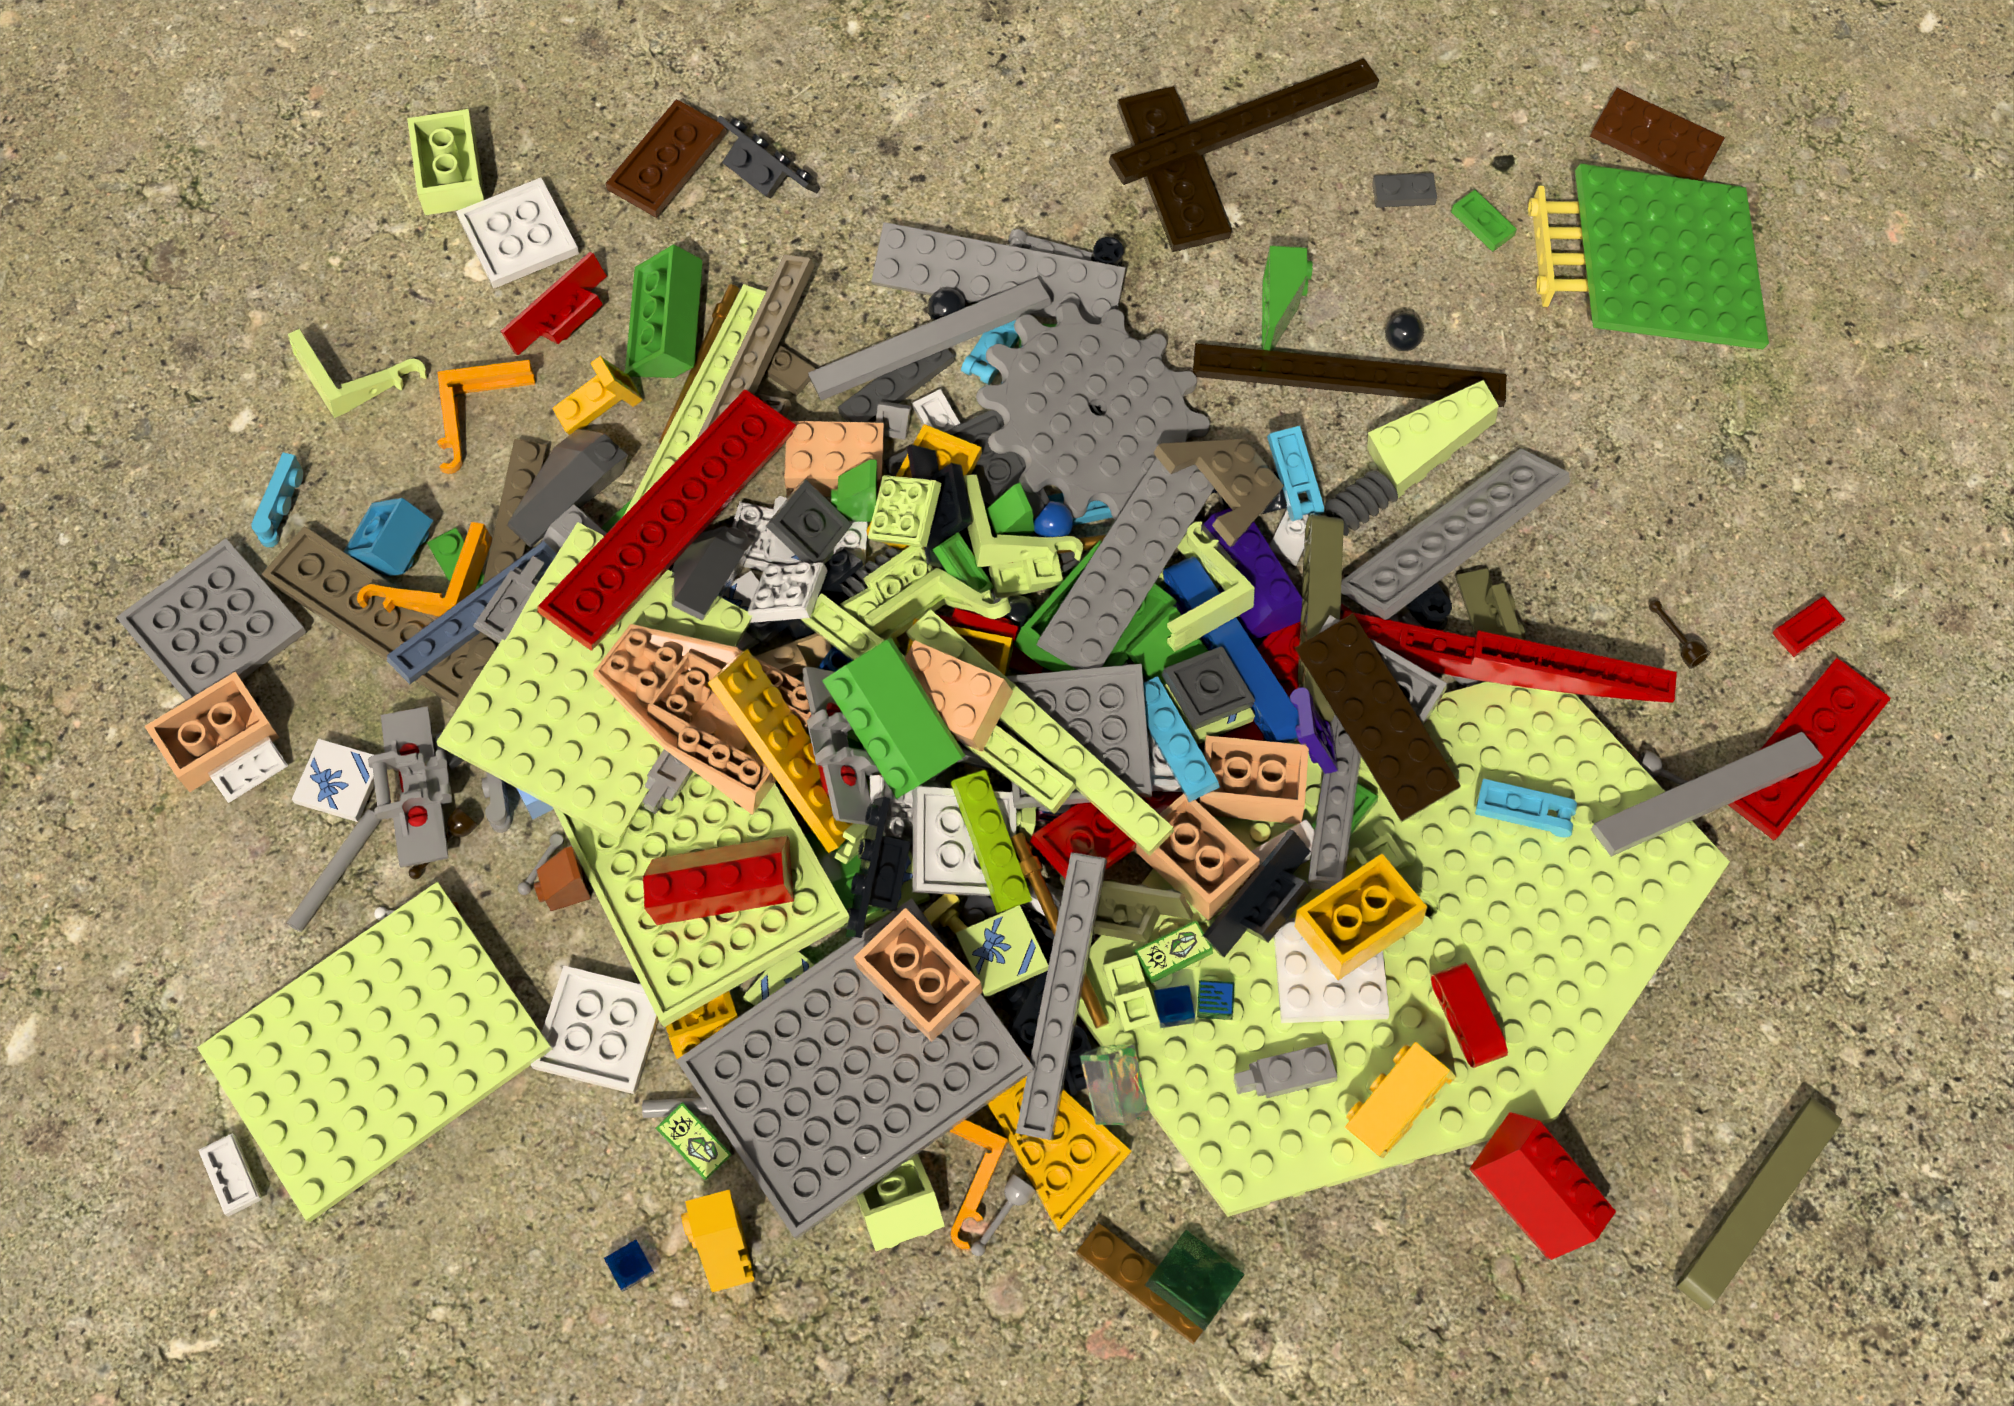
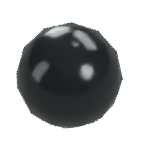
M950 288L937 290L929 298L927 305L928 314L933 321L966 308L963 296L955 289Z
M1401 312L1394 315L1385 327V338L1390 347L1397 351L1408 352L1415 349L1424 337V325L1420 318L1412 313Z
M1022 595L1010 596L1008 600L1011 610L1002 618L1009 619L1015 626H1019L1020 632L1021 628L1037 611L1036 605L1029 598Z

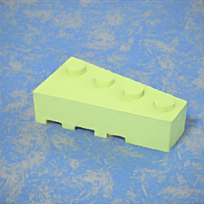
M1482 380L1368 432L1367 449L1380 473L1393 484L1398 498L1405 494V490L1414 483L1417 484L1423 480L1428 472L1437 465H1442L1460 447H1465L1496 423L1498 404L1486 383Z

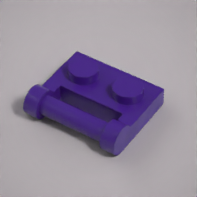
M1303 687L1295 689L1290 695V700L1294 707L1298 709L1300 724L1296 725L1295 729L1300 744H1306L1311 761L1314 764L1318 763L1325 774L1338 771L1332 727L1329 722L1323 720L1319 715L1308 689Z

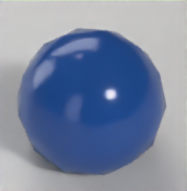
M1050 501L1034 520V531L1039 537L1069 536L1073 528L1072 513L1066 505L1059 502Z

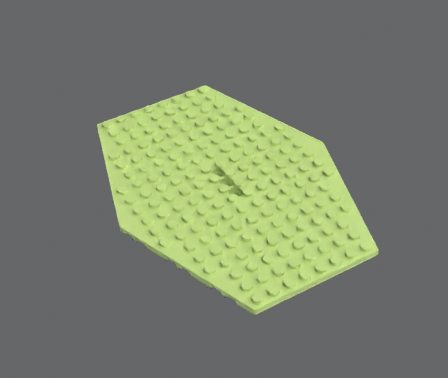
M1484 682L1444 693L1423 726L1458 780L1461 788L1402 823L1361 758L1358 783L1379 797L1375 806L1351 834L1349 851L1356 847L1361 850L1389 832L1408 861V864L1399 869L1398 873L1426 904V913L1429 915V917L1424 916L1423 923L1383 950L1389 1005L1388 1019L1281 1023L1274 936L1267 943L1246 931L1225 957L1220 956L1213 948V954L1152 984L1141 968L1146 986L1149 987L1159 1022L1124 1032L1108 987L1103 965L1135 956L1134 950L1196 920L1205 933L1226 906L1208 921L1187 901L1194 913L1192 918L1185 919L1160 914L1147 943L1100 935L1089 951L1086 973L1109 1023L1096 1029L1082 997H1080L1077 1015L1109 1058L1110 1056L1113 1058L1143 1098L1140 1100L1146 1102L1149 1112L1227 1217L1270 1205V1202L1290 1196L1294 1198L1304 1195L1307 1191L1324 1186L1328 1188L1376 1174L1382 1169L1400 1164H1410L1423 1157L1434 1154L1437 1156L1488 1141L1509 1112L1540 1120L1544 1124L1553 1122L1557 1119L1629 1010L1633 1007L1648 982L1652 979L1686 926L1709 895L1730 861L1693 821L1612 857L1591 831L1594 823L1660 795L1665 791L1576 694ZM1298 740L1291 744H1300V742ZM1308 752L1305 808L1302 821L1307 820L1312 825L1317 819L1324 772L1318 763L1314 764L1311 761ZM1488 779L1575 800L1577 802L1576 814L1571 816V822L1573 823L1572 835L1565 838L1558 837L1550 831L1476 815L1475 811L1482 780ZM1548 809L1547 815L1557 817L1558 813L1556 811ZM1213 816L1250 851L1297 825ZM1311 859L1301 864L1292 874L1306 881L1307 884ZM1154 869L1142 882L1143 885L1154 889H1174ZM1312 889L1289 918H1296L1299 908L1326 890ZM1464 962L1471 968L1504 1036L1508 1049V1056L1476 1068H1472L1468 1064L1431 984V974ZM1201 982L1233 984L1231 1014L1199 1012V1009L1228 1011L1227 1008L1199 1006L1200 1004L1219 1005L1213 1001H1200V998L1222 1000L1219 996L1200 995V993L1212 994L1211 991L1200 990V988L1215 989L1213 985H1200ZM1214 991L1216 994H1223L1222 991ZM1221 1002L1222 1005H1228L1227 1002ZM1414 1042H1417L1451 1070L1456 1078L1450 1085L1447 1083L1443 1085L1434 1096L1435 1102L1428 1109L1424 1108L1413 1122L1410 1130L1384 1158H1381L1345 1128L1349 1122L1346 1116L1358 1101L1364 1104L1373 1092L1369 1088L1381 1073L1388 1075L1396 1064L1393 1062V1059L1400 1049L1406 1044L1411 1047ZM1327 1043L1337 1074L1335 1082L1266 1098V1095L1258 1096L1256 1090L1237 1095L1233 1081L1234 1074L1250 1070V1063ZM1109 1048L1133 1049L1134 1055L1137 1058L1136 1063L1144 1097Z

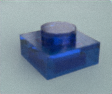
M1189 985L1154 990L1160 1028L1195 1023V1013Z
M637 1239L604 1258L622 1292L655 1274Z

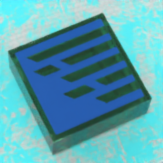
M1199 980L1197 1018L1233 1020L1234 982Z

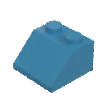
M404 498L371 503L343 552L370 570L385 576L401 575L412 566L414 561L412 556L418 546L422 545L428 538V529L433 520Z

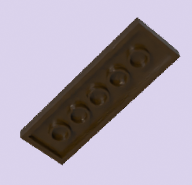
M1174 86L1117 99V109L1132 146L1189 125ZM1202 156L1144 177L1172 252L1230 238L1231 229Z
M1354 613L1295 647L1297 654L1401 823L1461 788L1458 780Z

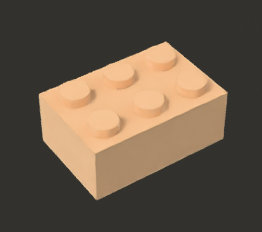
M791 421L797 426L791 437L786 441L784 479L787 496H790L799 483L806 479L824 497H831V490L838 489V476L870 459L877 460V488L879 493L884 472V423Z
M914 640L905 657L909 667L955 740L982 752L1013 693L1012 689L1004 678Z
M236 671L145 725L146 730L174 774L189 792L210 781L211 777L208 774L210 771L269 736L272 742L280 738Z
M1206 735L1204 757L1215 774L1220 788L1201 796L1199 804L1212 816L1289 824L1301 823L1305 808L1308 747L1301 744Z
M1182 794L1159 814L1173 826L1174 832L1150 856L1137 844L1136 853L1174 889L1182 893L1185 899L1209 921L1236 896L1259 868L1260 859L1196 800L1188 802L1185 795Z
M906 908L854 956L857 968L931 1042L983 992L981 981Z

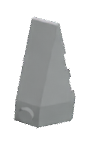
M1330 615L1320 632L1336 624L1339 620ZM1370 639L1424 725L1447 690V683Z

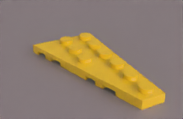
M1026 1076L987 1105L1004 1136L1008 1139L1009 1145L1033 1188L1036 1190L1058 1233H1060L1129 1157L1132 1151L1064 1089L1062 1090L1053 1141L1017 1134L1016 1129Z

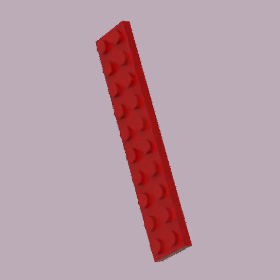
M744 389L538 605L537 612L587 649L593 651L791 437L797 425Z

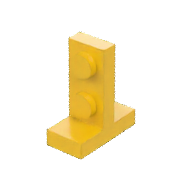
M599 356L590 363L597 375L552 408L565 432L569 435L577 429L584 428L621 400L632 407L643 401L630 376L602 356Z

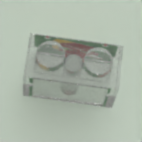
M1134 1044L1104 1045L1080 1055L1096 1125H1126L1150 1114Z

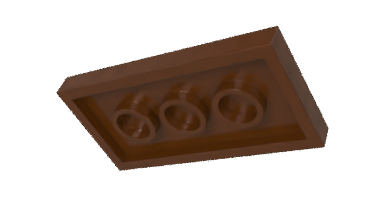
M1616 88L1590 134V137L1677 178L1698 181L1703 180L1725 139L1724 136L1620 88Z
M676 99L605 183L607 190L657 218L727 134L726 127Z

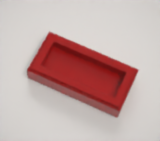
M1823 596L1777 627L1772 634L1794 658L1841 626L1845 618Z

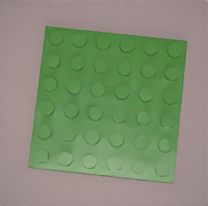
M1580 164L1577 167L1575 175L1593 328L1762 350L1769 344L1746 187Z

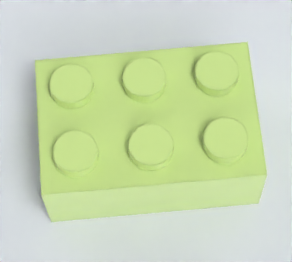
M469 109L407 118L417 195L424 214L430 215L461 210L485 200L476 134Z

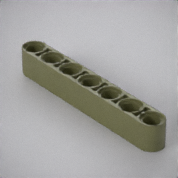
M1310 514L1307 519L1304 538L1299 645L1317 635L1330 615L1340 621L1344 521L1341 518ZM1299 657L1297 688L1303 687L1308 689L1312 695L1314 707L1321 718L1327 722H1332L1335 715Z
M1810 1097L1803 1104L1684 1271L1675 1286L1678 1290L1705 1311L1715 1304L1842 1122V1118L1814 1097Z

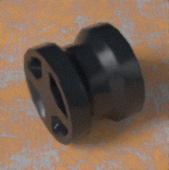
M1113 237L1100 238L1093 247L1092 261L1122 267L1124 253L1122 243Z

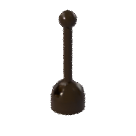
M1653 600L1649 603L1650 611L1657 613L1682 643L1681 658L1689 669L1700 665L1709 657L1711 652L1703 643L1697 640L1688 641L1662 610L1660 601Z
M458 807L447 820V843L453 837H466L478 826ZM430 862L411 867L408 872L410 878L414 880L419 879L422 876V870Z

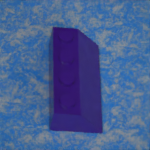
M1231 508L1213 514L1204 523V526L1216 540H1219L1220 545L1237 564L1235 568L1255 588L1254 607L1236 617L1251 641L1300 622L1302 598L1254 522L1234 546H1228L1212 526L1217 517L1233 511ZM1221 585L1218 588V591L1220 593L1224 592V589L1221 587Z

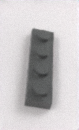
M944 349L877 377L838 406L839 414L847 422L874 423L880 401L901 403L954 363V355L948 349Z

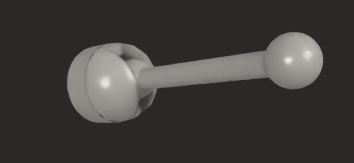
M1646 749L1637 760L1652 778L1661 775L1679 785L1688 782L1664 770L1661 759Z
M1014 1174L1005 1186L1006 1204L980 1241L973 1243L971 1246V1252L975 1256H982L985 1253V1245L1012 1206L1028 1203L1036 1193L1034 1188Z

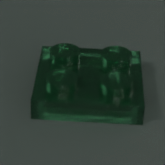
M1185 1230L1150 1276L1145 1286L1205 1331L1245 1274L1189 1231Z

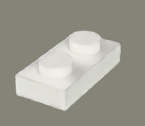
M941 389L912 403L913 409L922 425L926 424L945 432L961 424Z

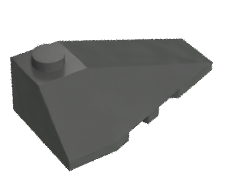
M582 429L575 430L554 447L510 518L507 526L531 548L544 537L549 526L573 504L580 509L623 474L628 455L605 433Z
M726 526L701 533L674 562L672 576H674L672 606L703 621L740 574L754 540L747 537L743 531Z

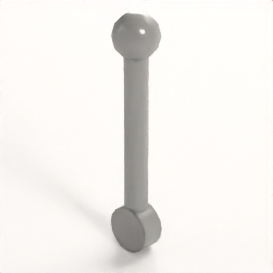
M553 834L550 837V846L526 881L518 885V892L521 895H528L530 893L531 884L538 875L537 869L548 861L555 849L563 846L564 840L560 834Z

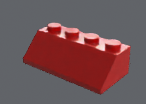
M788 835L652 859L643 875L644 909L656 925L794 902Z
M1509 1112L1469 1168L1542 1254L1550 1260L1596 1241L1616 1213V1210L1540 1120Z

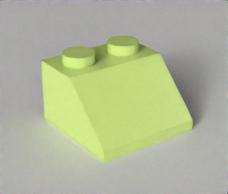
M918 1154L856 1197L875 1251L895 1247L901 1242L917 1236L928 1235L936 1229L945 1227L935 1192Z

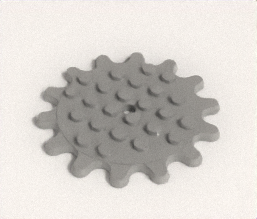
M1071 302L1063 303L1056 309L1057 325L1055 327L1042 325L1032 315L1020 316L1015 321L1014 329L1022 341L1021 347L1013 349L1002 344H996L989 347L986 351V360L1000 371L1002 383L1000 385H986L980 388L976 394V399L979 405L983 408L997 411L1004 420L1003 427L993 432L988 438L989 447L998 454L1015 452L1023 457L1026 468L1020 476L1019 483H1021L1025 491L1037 493L1046 485H1054L1063 492V504L1070 510L1073 518L1084 516L1089 503L1092 501H1101L1109 507L1112 517L1117 520L1157 458L1153 452L1159 444L1186 442L1190 437H1204L1209 432V419L1203 414L1191 411L1185 405L1183 399L1185 395L1195 390L1197 378L1191 371L1174 372L1163 364L1161 356L1166 351V339L1161 334H1152L1145 340H1136L1130 337L1125 331L1124 315L1117 309L1104 313L1100 324H1091L1085 321L1080 315L1077 306ZM1089 405H1101L1100 409L1103 415L1098 416L1092 413Z

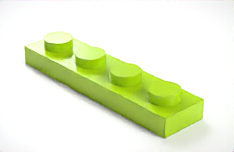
M986 770L951 781V786L996 912L1000 913L1032 901Z

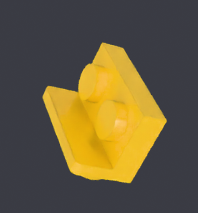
M729 991L665 1026L676 1059L738 1018Z

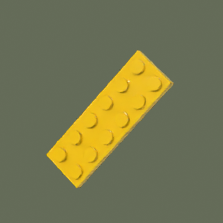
M747 649L738 654L707 683L827 852L830 853L839 848L846 840L842 837L844 831L853 823L836 821L834 818L829 795L822 787L811 738L802 727L799 718L792 713L783 700L780 691L773 686L763 672L761 664Z

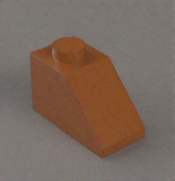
M572 846L564 848L537 869L539 882L534 883L535 891L539 902L545 901L550 911L591 899L581 865Z

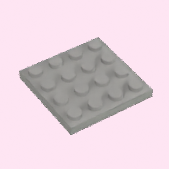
M227 538L116 617L186 701L235 671L241 680L245 679L307 633L301 623Z
M1142 664L1006 676L1140 798L1152 797ZM1009 729V735H1011L1014 739H1016L1018 742H1020L1022 745H1024L1026 748H1028L1030 751H1032L1034 754L1040 757L1012 730ZM1012 782L1014 808L1044 807ZM1075 789L1062 805L1090 803V801Z

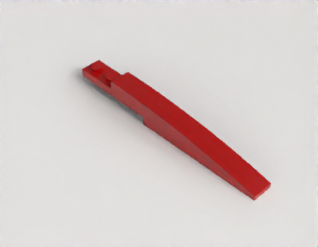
M1344 611L1342 619L1351 615L1353 612ZM1354 613L1370 639L1425 671L1572 694L1673 703L1675 700L1676 671L1479 630L1474 638Z

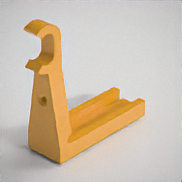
M530 360L437 371L445 437L439 439L437 443L443 450L453 448L454 460L451 463L443 462L439 466L441 472L446 474L455 473L460 470L463 464L458 399L454 395L535 385V376Z
M471 522L444 598H442L441 593L369 584L360 589L357 601L363 609L368 605L370 597L379 596L385 598L382 604L388 613L395 606L440 617L475 591L493 538L484 524Z
M964 1120L949 1132L992 1151L991 1153H985L951 1229V1239L955 1246L963 1250H970L968 1242L961 1241L958 1234L966 1219L973 1218L977 1223L984 1221L977 1210L1006 1150L1008 1139Z

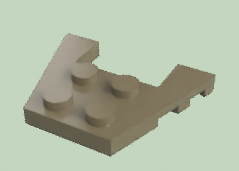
M1246 439L1161 443L1153 452L1170 474L1196 465L1233 511L1217 517L1212 525L1229 547L1236 544L1243 533L1249 529L1252 523L1263 513L1284 487Z

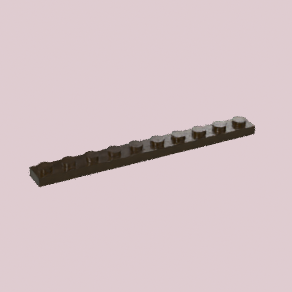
M1361 59L1111 154L1109 164L1121 183L1126 185L1375 89L1380 80L1367 61Z
M1195 343L1192 373L1196 377L1434 401L1441 400L1484 380L1498 407H1504L1506 402L1507 374L1198 343Z

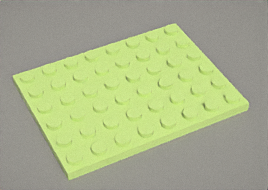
M577 522L535 587L511 632L505 640H501L437 740V745L620 842L649 792V789L645 788L648 780L647 775L664 748L593 676L594 670L630 624L737 647L751 623L752 616L748 615V611L723 598L719 599L703 621L673 607L672 585L674 583V576H672V571L667 570L593 651H590L537 612L538 605L604 537L602 534Z
M693 771L679 795H676L673 801L665 799V802L656 814L645 809L643 803L620 842L553 807L663 1027L848 923L849 914L775 783L752 815ZM788 835L794 902L656 925L644 909L643 875L652 859Z
M438 882L197 1047L301 1214L308 1222L316 1219L525 1070L531 1063L553 1050Z

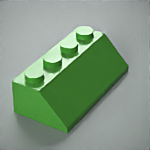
M674 244L639 264L634 269L625 373L630 377L675 378L694 367L703 260Z
M891 637L822 680L896 799L965 757L964 752Z

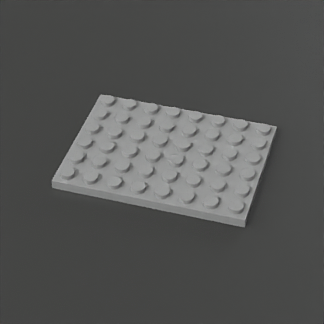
M912 898L898 907L897 911H892L863 931L862 938L850 940L676 1060L796 1240L1034 1070L1033 1065L981 994L931 1042L857 968L854 956L905 908L948 949Z

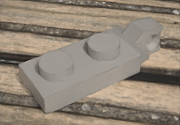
M532 556L523 571L518 567H515L513 571L510 570L473 627L498 643L502 639L505 640L539 583L535 578L542 569L544 562Z
M665 749L647 775L648 780L645 784V788L649 789V792L643 800L644 808L654 814L659 811L665 799L673 801L676 795H679L693 773L692 769Z
M1326 1043L1257 1060V1062L1249 1064L1250 1070L1234 1074L1233 1081L1237 1095L1256 1090L1258 1096L1266 1095V1098L1335 1082L1337 1074Z

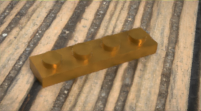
M1099 1222L1076 1252L1079 1257L1193 1345L1216 1314L1215 1311Z

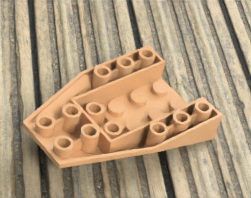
M630 624L594 670L593 676L665 750L753 815L777 780L707 683L738 654L742 653L743 650L729 645ZM754 657L761 664L763 672L773 686L780 691L783 700L792 713L799 718L804 730L809 734L807 720L810 718L811 712L804 683Z

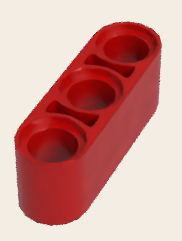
M1464 962L1431 974V984L1470 1067L1476 1068L1508 1056L1504 1036L1469 965Z

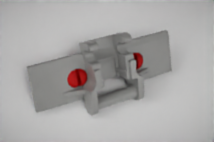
M805 667L803 668V681L811 712L807 725L822 787L829 795L833 816L836 821L868 825L865 824V816L871 799L865 775H879L881 773L864 746V750L849 748L847 732L852 727L822 681L834 672Z
M427 706L380 715L385 753L368 758L369 767L373 768L377 807L374 809L375 818H393L400 868L448 859L442 804L451 803L452 794L449 784L446 752L444 750H437L435 756L429 708ZM387 768L388 770L394 769L399 771L402 790L399 802L391 803Z

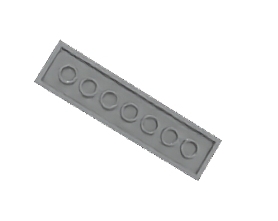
M883 222L871 282L872 285L929 296L943 288L955 289L963 296L966 303L976 304L1038 278L1050 297L1051 305L1030 315L1056 319V309L1063 303L1071 302L1077 306L1080 315L1085 321L1091 324H1100L1104 313L1112 309L1118 310L1126 267Z
M1522 448L1344 578L1341 583V593L1381 618L1389 619L1570 483L1569 472Z
M1158 458L1155 459L1039 638L1037 646L1076 670L1102 668L1185 536L1188 527L1193 523L1214 490L1212 484L1196 465L1170 474Z

